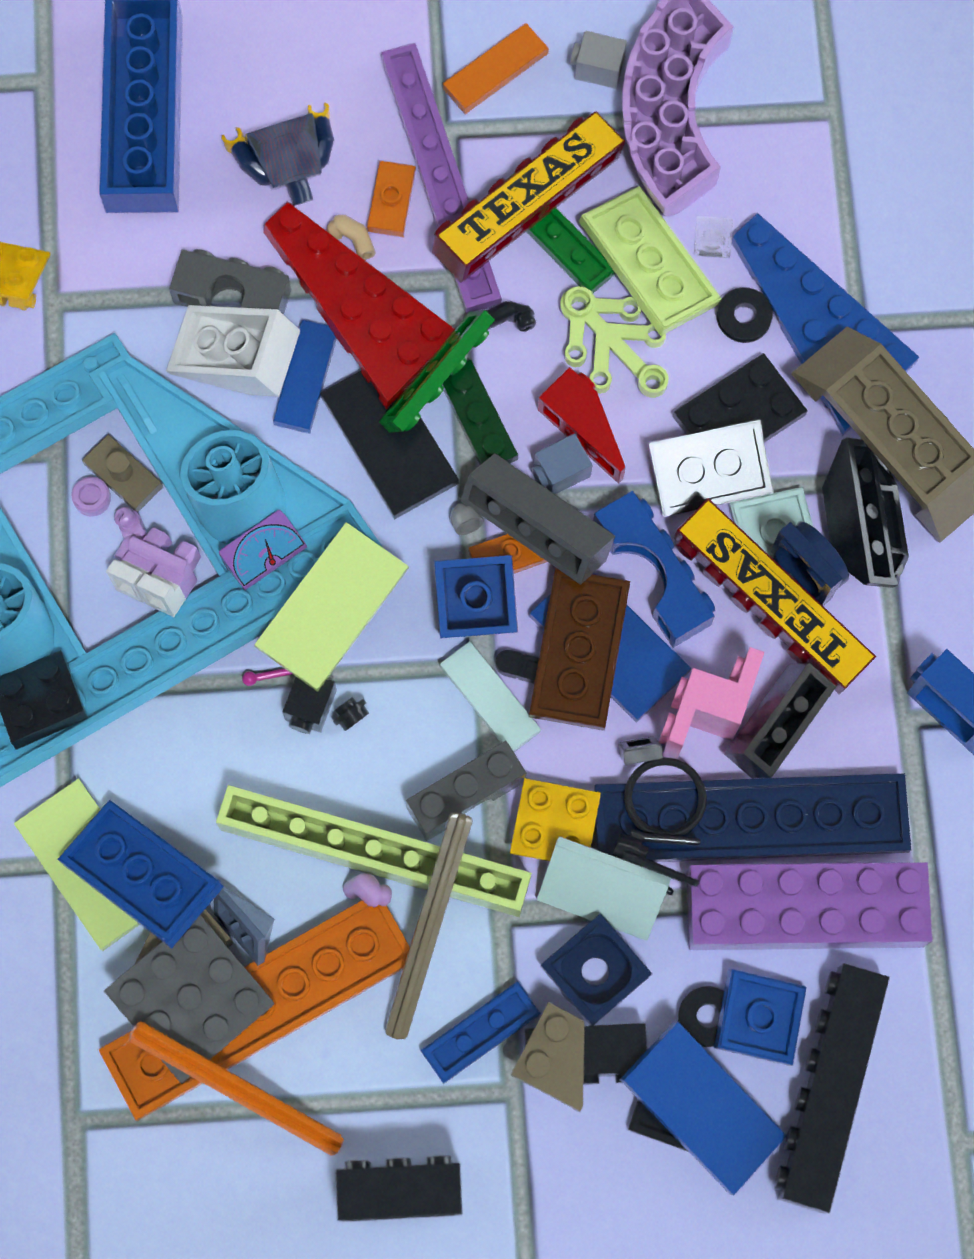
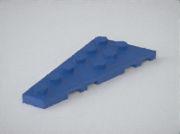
M759 213L752 217L733 236L732 245L751 278L756 280L762 293L770 302L772 310L781 324L780 328L801 365L846 327L881 343L906 372L918 362L920 357ZM823 395L821 400L826 408L829 407L837 421L836 426L842 436H844L852 427Z

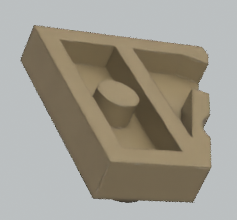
M548 1002L511 1076L580 1112L583 1108L584 1021Z

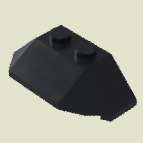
M845 438L839 445L822 486L830 543L841 556L848 572L862 584L893 588L898 586L899 577L904 571L909 558L898 485L889 469L862 439Z

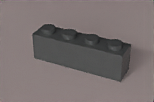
M493 454L468 475L461 498L462 503L473 508L478 514L580 585L606 562L615 535L497 454Z

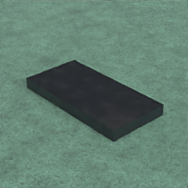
M361 371L320 393L321 399L394 520L459 484L457 475L421 417L413 428L403 432H389L379 423L401 394L386 409L379 399L380 394L371 382L368 383Z

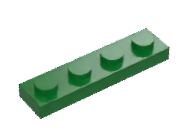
M486 310L470 311L379 423L389 432H403L413 428L421 417L419 414L426 403L436 400L444 390L442 386L449 375L459 372L465 365L467 353L472 347L476 348L485 341L489 335L487 329L495 319Z

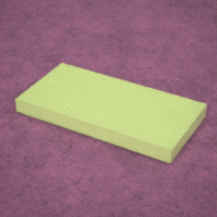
M640 186L581 215L579 223L660 336L719 305L722 298Z
M346 522L254 644L255 648L318 692L402 579L409 566Z
M78 778L13 824L100 950L104 951L140 924L58 861L62 853L101 810Z

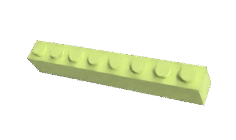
M230 785L227 786L216 820V824L221 831L423 890L428 889L440 846ZM463 853L450 897L520 918L532 873Z

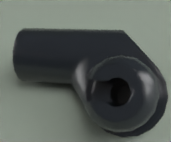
M505 301L486 310L495 319L487 330L506 321L516 323L517 328L522 332L529 331L536 325V320L533 317L535 313L528 305Z

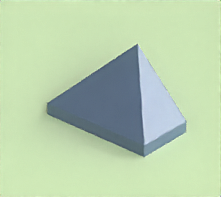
M223 887L214 898V915L257 965L264 963L275 919Z

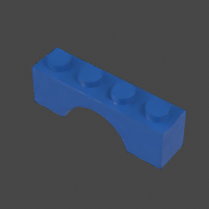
M631 491L595 512L593 521L615 535L610 550L612 555L624 553L638 555L648 560L658 570L662 578L664 594L655 607L653 619L672 648L712 625L715 617L713 614L715 606L708 594L704 591L700 593L694 585L693 580H695V576L687 562L684 560L679 562L672 551L674 544L669 534L664 529L659 531L653 522L654 513L648 502L644 498L639 500L634 491Z

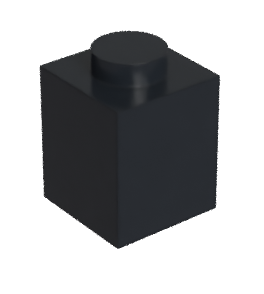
M295 677L282 711L284 719L289 722L288 726L305 734H310L311 730L321 733L337 692L335 682L327 679L317 692L298 677Z

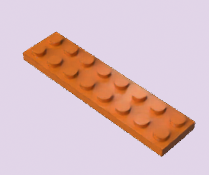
M361 900L266 954L264 963L257 965L255 962H252L245 966V969L275 1004L211 1058L210 1061L228 1070L403 970L410 946L388 907L380 905L371 907ZM131 1031L98 1049L135 1121L143 1119L204 1084L191 1076L181 1084L161 1059L131 1043L129 1039Z

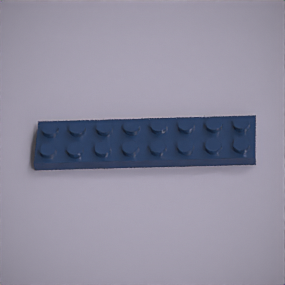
M905 773L703 781L707 795L706 809L703 817L695 828L682 835L699 838L701 840L700 845L642 842V845L649 847L646 859L654 862L909 853L912 849ZM694 781L635 783L633 788L632 801L636 814L645 824L657 830L669 831L683 827L692 819L698 807L699 796ZM627 783L595 784L594 792L601 793L596 817L597 851L613 856L620 833L630 836L632 829L643 832L635 826L625 808L624 793Z

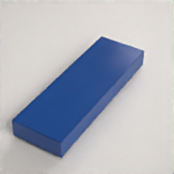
M302 320L300 334L289 364L273 420L275 426L308 434L311 433L321 397L320 393L324 387L337 337L328 325Z
M517 981L420 1051L441 1082L445 1084L540 1016L541 1013Z

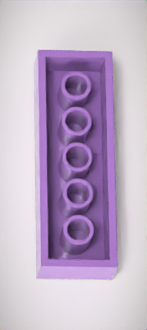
M928 862L690 865L686 872L687 876L699 881L697 887L687 884L689 950L924 948L933 942Z

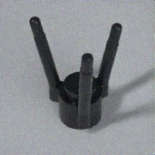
M632 829L630 836L620 833L613 853L614 857L645 867L693 887L699 885L697 879L646 859L649 847L642 845V842L698 846L701 844L699 838L643 833ZM668 887L666 894L673 895L674 890Z

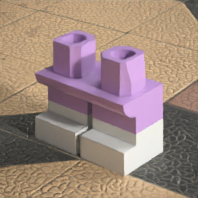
M153 527L142 540L132 536L128 546V553L121 562L114 559L107 568L106 573L116 591L142 603L145 602L147 605L175 617L198 581L193 570L196 568L201 556L194 545L185 541L179 544L173 554L166 552L172 544L170 537L163 531Z

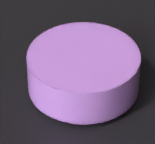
M83 478L72 489L71 497L73 504L85 516H98L104 513L110 505V491L107 485L99 478Z

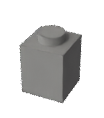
M585 30L582 43L574 44L570 64L576 65L575 79L616 89L625 58L627 40Z

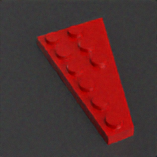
M287 202L264 224L263 232L285 264L290 265L300 279L299 284L305 293H309L318 305L317 310L346 352L351 353L361 367L362 375L368 383L371 382L380 394V401L387 409L411 384L455 329Z

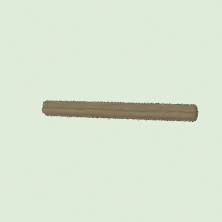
M452 812L449 816L385 1028L386 1035L397 1040L406 1039L473 822L470 816L460 812Z

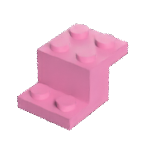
M750 647L745 658L738 656L729 680L696 668L692 669L689 679L681 676L671 704V708L677 709L676 715L668 714L659 739V743L665 745L663 757L678 759L690 726L731 741L733 740L741 725L765 652Z

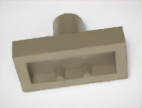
M109 434L82 459L83 464L94 475L101 479L136 512H139L163 488L162 482Z

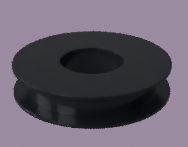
M747 287L736 288L728 292L720 301L717 310V323L720 330L729 339L740 343H750L762 338L769 330L773 318L772 306L767 297L758 290ZM740 307H747L754 312L755 319L750 323H741L736 319L734 312Z
M704 986L691 991L682 1001L678 1011V1022L702 1047H714L718 1024L713 1028L703 1027L697 1020V1012L702 1006L709 1005L714 1007L720 1016L724 994L722 989L712 986Z

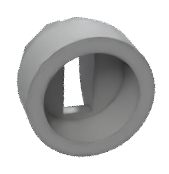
M465 504L456 505L452 509L450 516L452 526L458 535H467L476 531L484 521L480 514Z

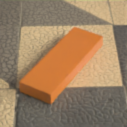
M525 23L443 83V90L466 115L545 57L549 52V47Z

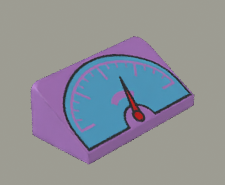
M277 510L219 551V555L228 571L243 589L247 590L307 548V545L281 510Z

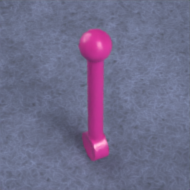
M285 668L257 674L248 671L243 674L242 681L245 685L252 686L260 680L292 675V673Z

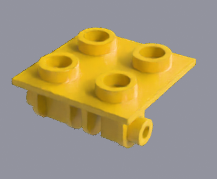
M0 242V306H5L8 301L9 306L20 308L24 311L27 308L33 309L35 307L37 296L33 294V291L49 260L51 252Z
M524 778L510 854L550 861L559 836L591 848L601 793Z

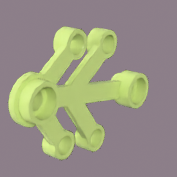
M578 286L568 289L563 294L560 302L562 314L570 320L569 345L565 349V362L571 367H580L585 363L587 349L583 345V336L586 323L596 334L594 371L590 374V379L594 383L597 393H605L611 387L612 376L608 371L609 352L611 350L639 379L638 388L643 395L656 398L664 394L669 381L666 370L658 365L647 366L624 340L644 341L647 346L658 348L664 344L666 334L662 335L660 339L654 340L648 335L651 331H657L652 323L648 326L606 323L599 315L619 314L624 321L634 322L640 317L642 310L634 298L626 297L623 300L596 298L593 292L585 287ZM581 302L585 305V308L583 310H575L572 304ZM632 305L637 311L629 314L625 312L624 307ZM573 350H578L583 356L579 359H573L569 353ZM602 376L607 380V383L601 386L597 385L594 382V378ZM648 380H656L659 383V387L651 389L646 385V382Z

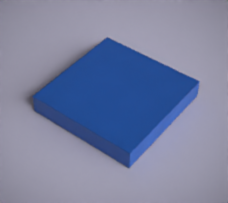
M728 970L714 1048L787 1066L793 1065L807 987L739 970Z

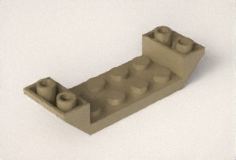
M846 327L791 373L815 402L824 395L918 502L922 509L915 516L939 543L974 514V448L881 343Z

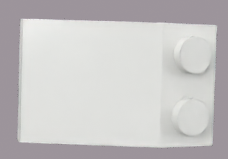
M188 305L166 372L170 375L247 395L279 397L300 329L278 309Z

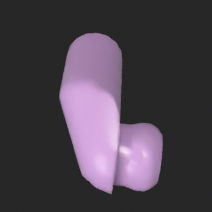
M129 507L120 508L114 516L115 523L119 526L124 539L114 555L119 561L128 553V546L132 536L142 540L147 535L141 516Z
M369 873L359 874L345 882L343 886V893L346 897L350 899L359 897L371 907H377L378 905L387 906L392 898L391 888L388 885H380L378 880Z

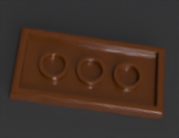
M555 568L529 711L530 718L605 731L631 581L592 574L580 585Z

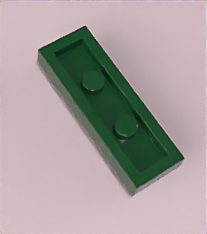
M472 360L466 361L459 372L449 375L442 384L450 406L479 465L484 463L493 454H497L508 463L518 460L519 455Z

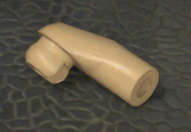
M337 215L334 217V220L328 223V233L336 239H341L345 236L352 240L356 253L361 258L367 260L375 256L374 246L367 228L363 224L347 215Z

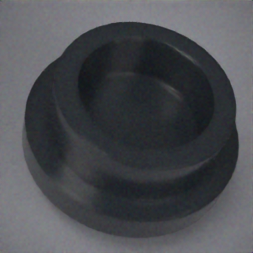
M351 697L334 710L338 717L333 720V723L336 726L340 724L344 731L348 730L369 714V711L364 706L367 702L364 698L356 702Z

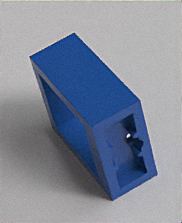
M948 649L939 657L931 653L909 678L914 684L907 694L974 755V673Z

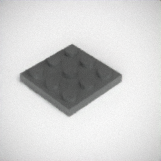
M201 915L172 949L161 941L104 990L105 994L133 1027L138 1022H144L209 1060L275 1004ZM163 1061L181 1084L190 1077L188 1074Z

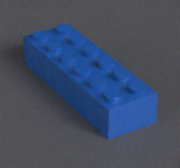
M105 0L100 197L106 213L179 212L183 17L179 0Z

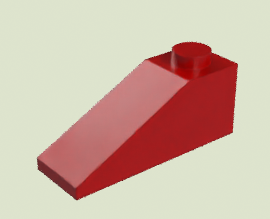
M569 367L539 396L538 411L565 436L568 437L575 433L587 456L619 484L624 479L626 466L598 393L595 390L596 387L587 375L581 372L577 374Z

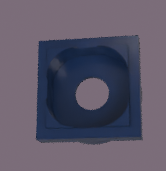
M799 521L795 525L790 522L778 532L770 551L773 559L824 606L832 599L836 590L849 580V573L841 556L817 529L806 522Z
M601 913L540 965L542 970L559 988L564 998L576 1008L590 1026L598 1023L652 976L651 971ZM598 958L607 964L609 976L603 984L590 985L584 980L582 967L589 959Z

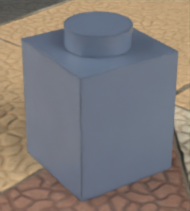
M574 433L536 452L534 467L531 470L537 483L543 487L546 486L549 491L557 494L590 478L593 465Z

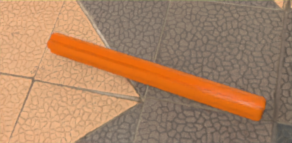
M138 1022L132 1029L129 1036L131 1043L325 1153L335 1156L340 1150L344 1139L339 1133L144 1022Z

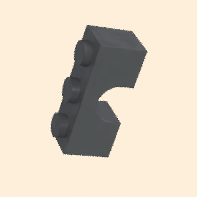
M182 249L169 290L173 303L186 307L188 305L211 306L212 300L221 291L236 290L244 295L241 308L278 309L284 315L291 293L289 276L277 268L265 267L260 269L249 266L247 262L241 259L229 258L224 260L214 257L205 250L195 249L192 252Z
M504 741L407 799L406 808L425 840L428 841L445 831L452 812L465 814L489 799L495 801L523 784L527 773L508 742Z

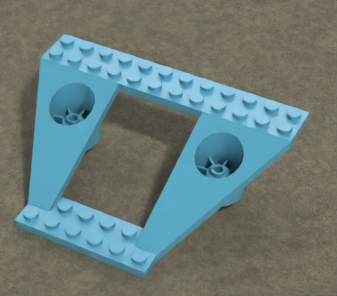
M115 333L0 396V474L111 411L118 409L219 577L190 593L175 617L159 611L86 653L0 507V677L61 650L66 657L88 719L16 750L11 744L0 713V787L261 636L346 522L382 547L349 499L263 444L255 435L243 431L132 358ZM255 472H258V473H259L258 477H257V476H250V475L254 474ZM215 495L218 496L217 499H211ZM277 510H281L306 543L307 548L250 588L244 590L225 567L219 551ZM23 606L20 612L15 611L17 608Z

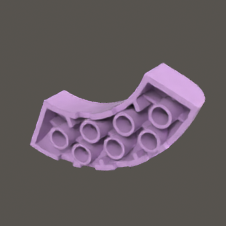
M661 0L646 24H643L626 66L622 114L627 144L640 180L652 200L665 216H673L681 212L717 185L721 169L720 164L712 156L705 144L700 128L697 127L695 116L697 88L709 67L729 48L734 28L710 0Z

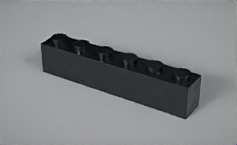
M845 963L837 968V972L830 971L825 987V994L830 995L827 1010H820L815 1025V1032L820 1033L817 1049L810 1048L805 1064V1071L810 1072L807 1088L800 1087L794 1110L800 1111L797 1126L789 1127L784 1149L790 1151L786 1167L779 1166L775 1178L774 1189L780 1190L777 1200L823 1214L830 1213L890 979L889 976Z

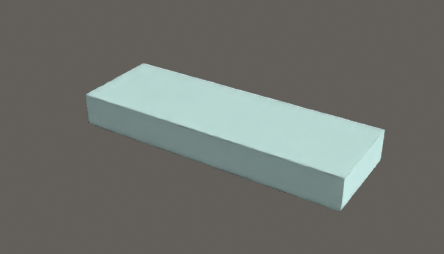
M470 641L440 663V668L500 743L507 741L513 752H516L541 732V728L529 717L528 712Z

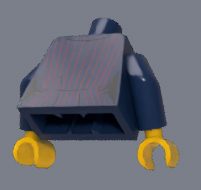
M324 103V111L321 113L314 112L310 104L308 105L307 115L247 133L245 138L239 127L235 128L238 135L235 140H227L224 134L221 138L226 150L234 156L241 170L259 185H269L271 190L287 186L292 204L297 206L314 200L307 179L321 175L322 168L329 164L334 143L329 120V104Z

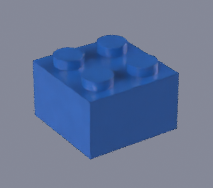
M512 555L434 561L440 638L518 633Z

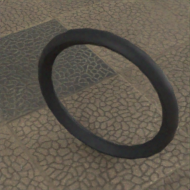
M663 757V759L644 762L631 774L625 787L624 802L626 811L635 826L644 833L682 836L697 826L706 809L707 795L701 777L687 763L675 758ZM656 766H674L683 770L691 777L698 790L699 800L695 815L687 824L675 830L663 831L648 826L639 818L633 807L632 794L636 781L644 772Z

